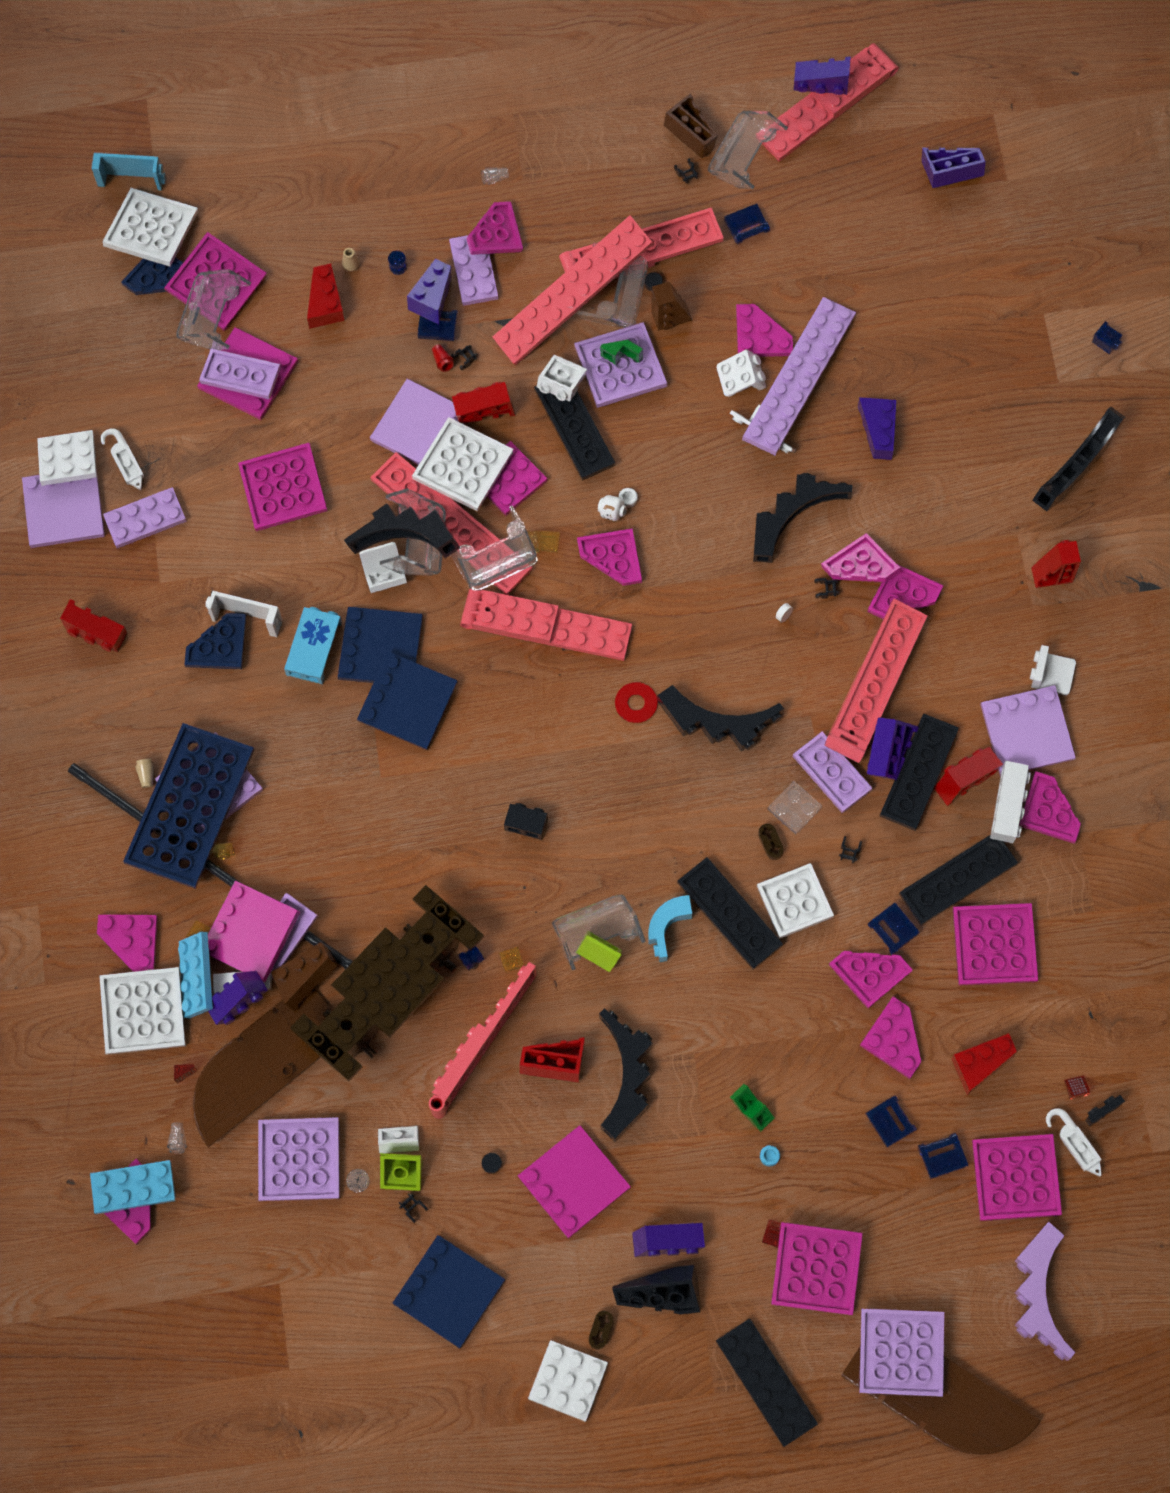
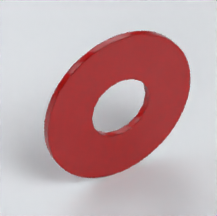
M628 683L617 692L615 697L617 713L622 719L631 723L647 721L654 715L657 709V696L653 689L644 683ZM631 696H641L645 702L643 708L640 710L631 709L628 706V700Z

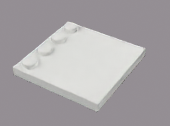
M130 188L103 240V246L171 267L198 214V208Z
M448 417L413 473L412 479L478 512L514 451L512 448Z
M179 967L100 975L106 1055L186 1046Z

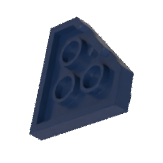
M175 257L170 267L143 258L121 283L135 295L167 292L165 286L183 262Z
M226 613L218 623L203 632L201 637L194 643L191 642L186 647L185 667L242 670L246 614Z

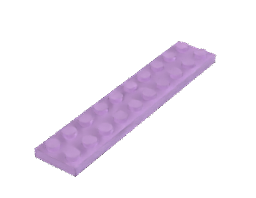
M825 297L822 298L744 433L743 441L776 456L853 321L856 312Z

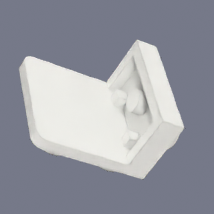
M746 349L717 364V371L725 396L730 397L750 386L758 390L766 388V377L761 370V360L757 354Z
M395 542L366 549L359 553L370 593L407 583Z
M1041 645L1040 650L1036 651L1033 662H1036V667L1032 668L1030 679L1033 680L1031 688L1041 689L1055 685L1058 694L1068 695L1076 661L1048 654L1049 646Z

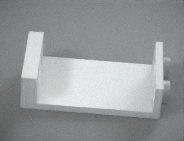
M212 591L211 597L208 596L206 601V607L213 622L217 621L220 609L265 619L270 636H278L282 617L277 606Z

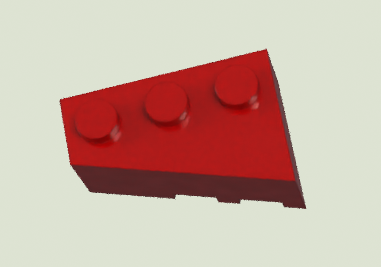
M331 263L313 267L307 313L309 329L345 321Z
M70 599L60 617L67 634L74 638L78 636L84 638V641L91 645H94V643L101 645L100 647L108 652H111V650L118 652L127 635L125 627L105 616L100 617L90 613L91 609L87 607L85 610L77 607L75 601Z
M990 747L984 750L980 748L970 758L967 756L962 758L958 765L954 766L952 764L944 770L945 774L936 784L934 790L944 803L949 806L953 803L952 801L959 794L964 796L967 793L966 790L975 785H980L996 774L1003 763Z
M585 1037L573 1041L563 1040L560 1043H544L522 1047L519 1064L520 1074L579 1083Z

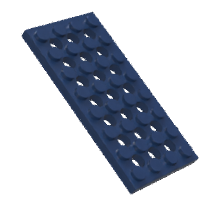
M183 723L123 863L196 889L254 753V747ZM192 743H197L199 748L194 752L189 751V746ZM210 749L217 751L216 755L212 758L206 756L207 751ZM226 756H233L234 761L231 764L224 762ZM185 760L191 761V766L187 769L181 767L182 762ZM201 767H208L209 772L206 775L199 774ZM219 773H226L227 778L224 781H218L217 775ZM181 777L184 779V783L181 786L174 785L176 778ZM194 784H201L202 789L199 792H193L192 786ZM218 790L220 794L217 798L209 797L211 791ZM169 795L177 796L174 803L166 802ZM193 801L194 807L187 810L184 808L186 802ZM206 807L212 808V813L209 816L202 815V811ZM163 812L169 813V818L165 821L159 820V815ZM181 818L187 820V824L184 827L177 826V821ZM197 825H204L205 830L202 833H196L195 827ZM154 830L162 831L159 838L151 837ZM172 836L180 838L179 842L175 845L169 843ZM191 842L198 844L194 851L187 849L188 844ZM147 847L154 848V853L150 856L144 855V850ZM166 853L172 855V859L169 862L162 861V856ZM182 860H189L190 865L188 868L183 869L180 867V862Z

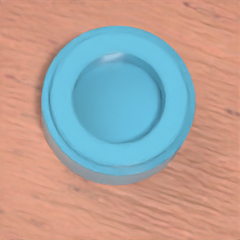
M769 1145L761 1150L760 1161L762 1164L772 1167L779 1162L780 1152L776 1147Z

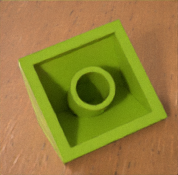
M587 931L576 953L610 972L622 955V950L592 932Z
M381 1153L380 1189L420 1191L423 1165L421 1155Z

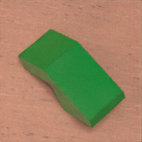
M629 340L605 343L600 346V356L615 365L624 354L638 363L643 359V348Z
M743 1084L730 1096L739 1111L760 1132L775 1119L767 1106L757 1100L747 1085Z

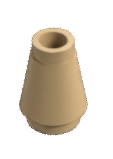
M346 248L343 252L342 266L348 271H354L359 267L360 260L352 248Z
M152 759L136 761L137 765L135 768L142 788L153 787L154 763H152Z

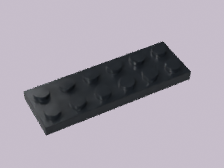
M537 385L534 386V390L581 480L583 481L614 467L615 461L578 391L571 401H561L556 395L549 392L543 393Z
M924 713L918 724V731L915 732L912 738V745L906 752L905 761L897 780H894L880 813V817L914 831L917 829L959 727Z
M989 835L900 891L899 895L922 926L1012 869L1018 862L1003 841L990 839Z
M708 857L677 881L678 885L689 895L691 900L752 970L783 946L779 938Z
M750 1318L715 1341L783 1448L818 1425Z

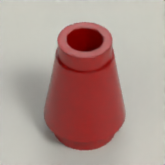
M440 344L435 345L432 348L437 368L442 372L451 370L454 366L453 358Z

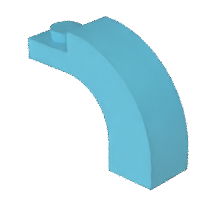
M689 895L676 897L665 902L657 909L650 921L648 942L649 944H657L653 945L655 957L659 956V962L667 961L664 938L667 928L674 922L692 919Z

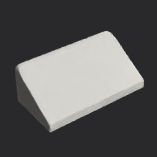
M418 1126L378 1129L379 1152L418 1151Z

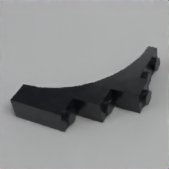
M1109 407L1081 446L1060 470L1041 486L1032 501L1046 512L1061 502L1072 486L1083 478L1091 464L1102 456L1110 440L1126 417L1113 407Z
M809 473L797 474L795 495L788 492L777 493L775 514L766 511L757 513L753 562L772 563L774 549L779 536L797 515L822 502L851 499L853 485H848L844 482L831 484L827 481L817 483L815 482V475Z
M387 503L372 513L373 520L344 539L354 554L381 541L396 538H410L426 542L436 548L445 559L460 549L459 544L436 510L420 519L411 506L399 515H396Z
M674 685L657 695V702L683 737L687 734L692 735L698 730V727L701 728L712 744L716 741L718 743L723 741L728 734L741 752L745 749L750 750L757 742L758 735L756 733L760 734L767 729V725L780 721L784 714L783 706L778 703L767 710L754 714L739 716L722 715L695 705L685 698Z
M604 1008L599 1013V1018L610 1030L618 1045L622 1058L623 1076L618 1099L610 1114L601 1124V1129L616 1142L648 1109V1099L642 1093L637 1094L636 1092L651 1078L650 1068L643 1062L639 1063V1061L653 1048V1043L651 1042L653 1039L645 1031L642 1033L640 1030L632 1035L633 1031L628 1025H622L618 1021V1016L610 1010L608 1012Z

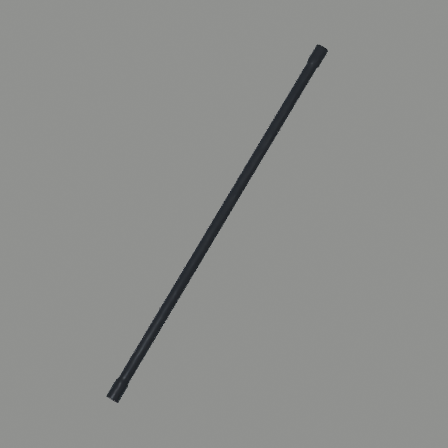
M76 763L69 767L68 773L90 786L137 821H141L143 812L89 775L87 771ZM157 829L153 831L158 836H161L162 834L161 830ZM172 836L169 843L175 845L180 839L177 836ZM187 846V849L189 851L195 850L191 846ZM208 859L205 869L230 887L233 886L235 881L240 882ZM308 931L303 939L313 946L322 942L331 951L335 962L344 969L353 962V960L345 957L312 932Z

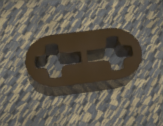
M763 824L758 832L760 842L768 858L778 860L782 857L784 851L781 840L773 825ZM765 829H767L768 832L771 831V840H769L766 835H762L764 834ZM771 844H773L776 849L779 848L777 855H775L774 852L770 853V851L772 850Z
M600 1311L595 1317L589 1335V1344L595 1350L603 1349L607 1344L613 1325V1316L608 1311ZM607 1315L610 1323H605L604 1328L601 1329V1321L598 1319ZM600 1331L602 1332L601 1339L604 1340V1342L599 1343L598 1346L594 1345L595 1341L592 1340V1338L597 1337L598 1332Z

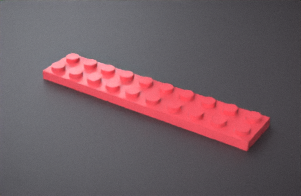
M629 215L492 338L512 363L517 365L654 243Z
M395 452L370 477L371 481L405 510L411 506L420 519L436 510L460 546L456 553L504 594L508 595L533 570L532 566L451 498L413 480L412 475L416 468Z

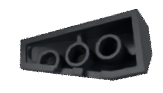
M694 1265L672 1267L612 1287L617 1305L640 1309L645 1306L655 1308V1311L660 1312L662 1309L674 1311L673 1314L680 1315L700 1313L701 1311L699 1284Z

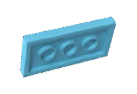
M199 932L179 941L178 952L180 956L179 970L181 972L183 1018H192L213 1009L208 932Z
M170 1160L90 1173L95 1214L176 1201Z

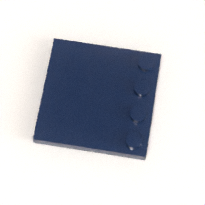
M348 607L338 680L374 683L388 651L417 663L423 614Z
M388 651L357 721L428 750L458 680Z
M437 1235L392 1304L461 1349L505 1282V1279Z

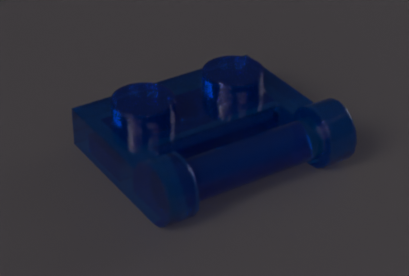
M757 203L724 216V221L736 244L742 243V240L759 233L770 231V226ZM756 224H760V226H757V227L752 228V229H750V230H747V231H745V232L739 233V231H741V230H744V229L749 228V227H751V226H754V225H756Z
M442 311L440 318L450 319V321L440 320L439 324L420 316L418 338L454 341L458 311Z
M893 903L867 924L870 929H874L889 947L888 951L892 955L920 933L896 903ZM884 921L900 941L895 944L879 923Z
M896 1095L865 1114L886 1148L917 1130L898 1104L899 1100ZM888 1107H892L905 1130L901 1131L888 1112Z
M956 1133L949 1134L950 1137L926 1145H917L930 1180L969 1166ZM951 1144L954 1146L953 1150L929 1158L928 1152Z

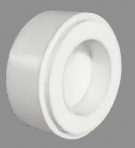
M625 488L619 493V498L624 500V506H627V508L633 507L637 503V493L635 490Z
M788 603L783 604L776 613V619L781 623L786 621L791 615L793 607Z

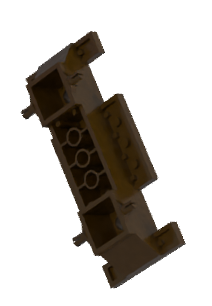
M427 885L413 898V901L426 912L413 927L407 924L403 928L406 934L401 939L397 938L385 927L331 984L345 999L332 1012L329 1009L325 1010L326 1012L323 1013V1016L326 1019L317 1026L303 1014L290 1027L292 1032L348 1082L362 1068V1065L354 1059L358 1054L364 1051L371 1059L376 1056L377 1052L369 1044L378 1033V1030H382L390 1038L444 981V978L436 970L445 966L453 973L454 969H457L458 966L449 959L451 954L458 948L459 942L472 951L484 938V934ZM426 937L434 939L430 944L424 943L423 940ZM345 1023L352 1024V1028L347 1031L343 1030L342 1026Z

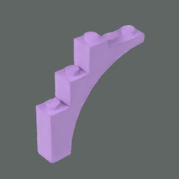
M1048 1222L1015 1260L1019 1270L1025 1274L1027 1272L1030 1274L1015 1292L1016 1298L1024 1306L1027 1304L1030 1306L1015 1326L1017 1327L1016 1331L1024 1338L1028 1337L1031 1339L1037 1334L1038 1340L1045 1346L1050 1345L1054 1349L1053 1353L1059 1359L1068 1361L1075 1352L1063 1340L1056 1329L1049 1313L1046 1298V1276L1049 1262L1055 1248L1064 1235Z

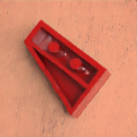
M495 382L491 386L477 387L473 391L460 392L452 396L456 416L460 423L482 421V417L487 416L497 419L501 414H509L510 417L515 416L511 397L505 382Z
M1061 541L1031 567L1036 588L1073 583L1081 563L1077 541Z
M1009 1033L953 1055L951 1060L967 1096L1015 1056L1017 1050Z

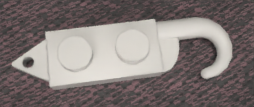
M107 429L101 435L102 444H105V438L108 435L115 436L118 443L112 447L111 454L127 485L130 484L141 490L144 475L122 433L117 429Z
M1059 1108L1050 1110L1046 1116L1048 1127H1052V1116H1060L1066 1124L1060 1131V1139L1084 1172L1088 1171L1100 1177V1161L1102 1159L1080 1128L1076 1126L1066 1111Z

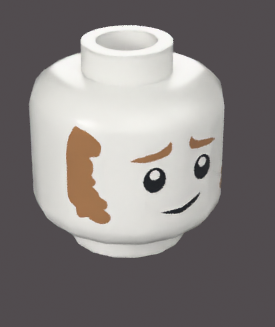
M606 495L604 498H601L598 504V512H600L601 517L612 521H618L621 517L625 516L627 506H624V500L612 495Z

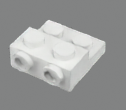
M553 355L539 375L537 387L543 393L549 392L556 395L561 401H571L578 390V385L586 375L587 369Z

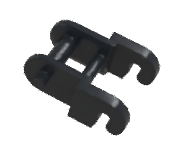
M690 158L687 159L690 169L684 172L677 168V165H674L677 175L682 177L683 182L685 181L686 184H688V180L694 177L698 179L699 175L694 170L695 165L691 162ZM691 171L692 174L686 177L685 174Z
M471 345L466 346L462 350L459 348L455 351V355L451 354L453 359L463 355L467 360L464 362V366L461 365L459 367L461 370L469 367L470 363L477 360L479 356L478 353L474 354L471 350ZM469 352L471 357L468 358L465 353Z
M826 578L814 580L815 584L820 582V584H824L826 587V593H818L815 595L816 598L826 599L828 596L836 597L840 594L836 587V584L839 583L838 580H827ZM828 585H832L833 591H829Z
M844 836L841 845L843 852L842 854L839 853V857H841V861L844 858L851 860L853 864L854 861H857L855 856L856 853L859 854L862 841L860 840L858 849H849L844 845L846 841V836ZM845 850L853 852L854 856L845 855Z
M408 1193L409 1197L403 1203L399 1202V1208H403L406 1211V1216L415 1223L416 1221L410 1215V1211L416 1205H421L426 1211L429 1209L420 1200L416 1201L413 1198L414 1194L410 1195ZM413 1200L415 1203L407 1209L405 1206Z

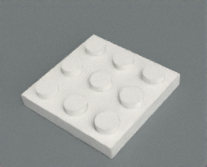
M93 430L38 438L41 486L97 477Z
M811 863L757 884L758 891L779 939L834 917Z
M550 1340L528 1400L586 1422L608 1362Z

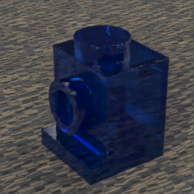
M1105 321L1094 334L1092 343L1110 355L1113 350L1117 351L1123 343L1121 341L1123 335L1110 327L1108 322Z

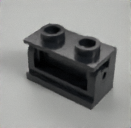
M510 803L504 822V830L542 840L548 814L540 808L530 809L521 803H515V805Z

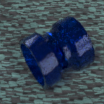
M399 250L392 251L388 256L389 269L393 274L401 275L407 270L406 256Z
M477 946L472 951L468 949V951L458 954L460 961L468 971L474 968L476 963H481L485 960Z

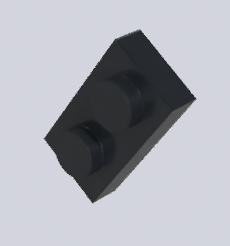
M1121 1095L1116 1098L1114 1096L1109 1097L1104 1101L1105 1105L1099 1109L1096 1106L1087 1113L1089 1116L1085 1120L1089 1127L1120 1107L1125 1100Z

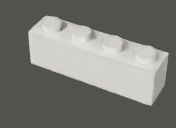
M1005 761L1001 771L990 839L1013 843L1016 837H1020L1022 827L1019 826V820L1023 819L1025 810L1022 808V802L1026 801L1028 792L1025 790V785L1029 783L1031 775L1028 772L1029 765Z

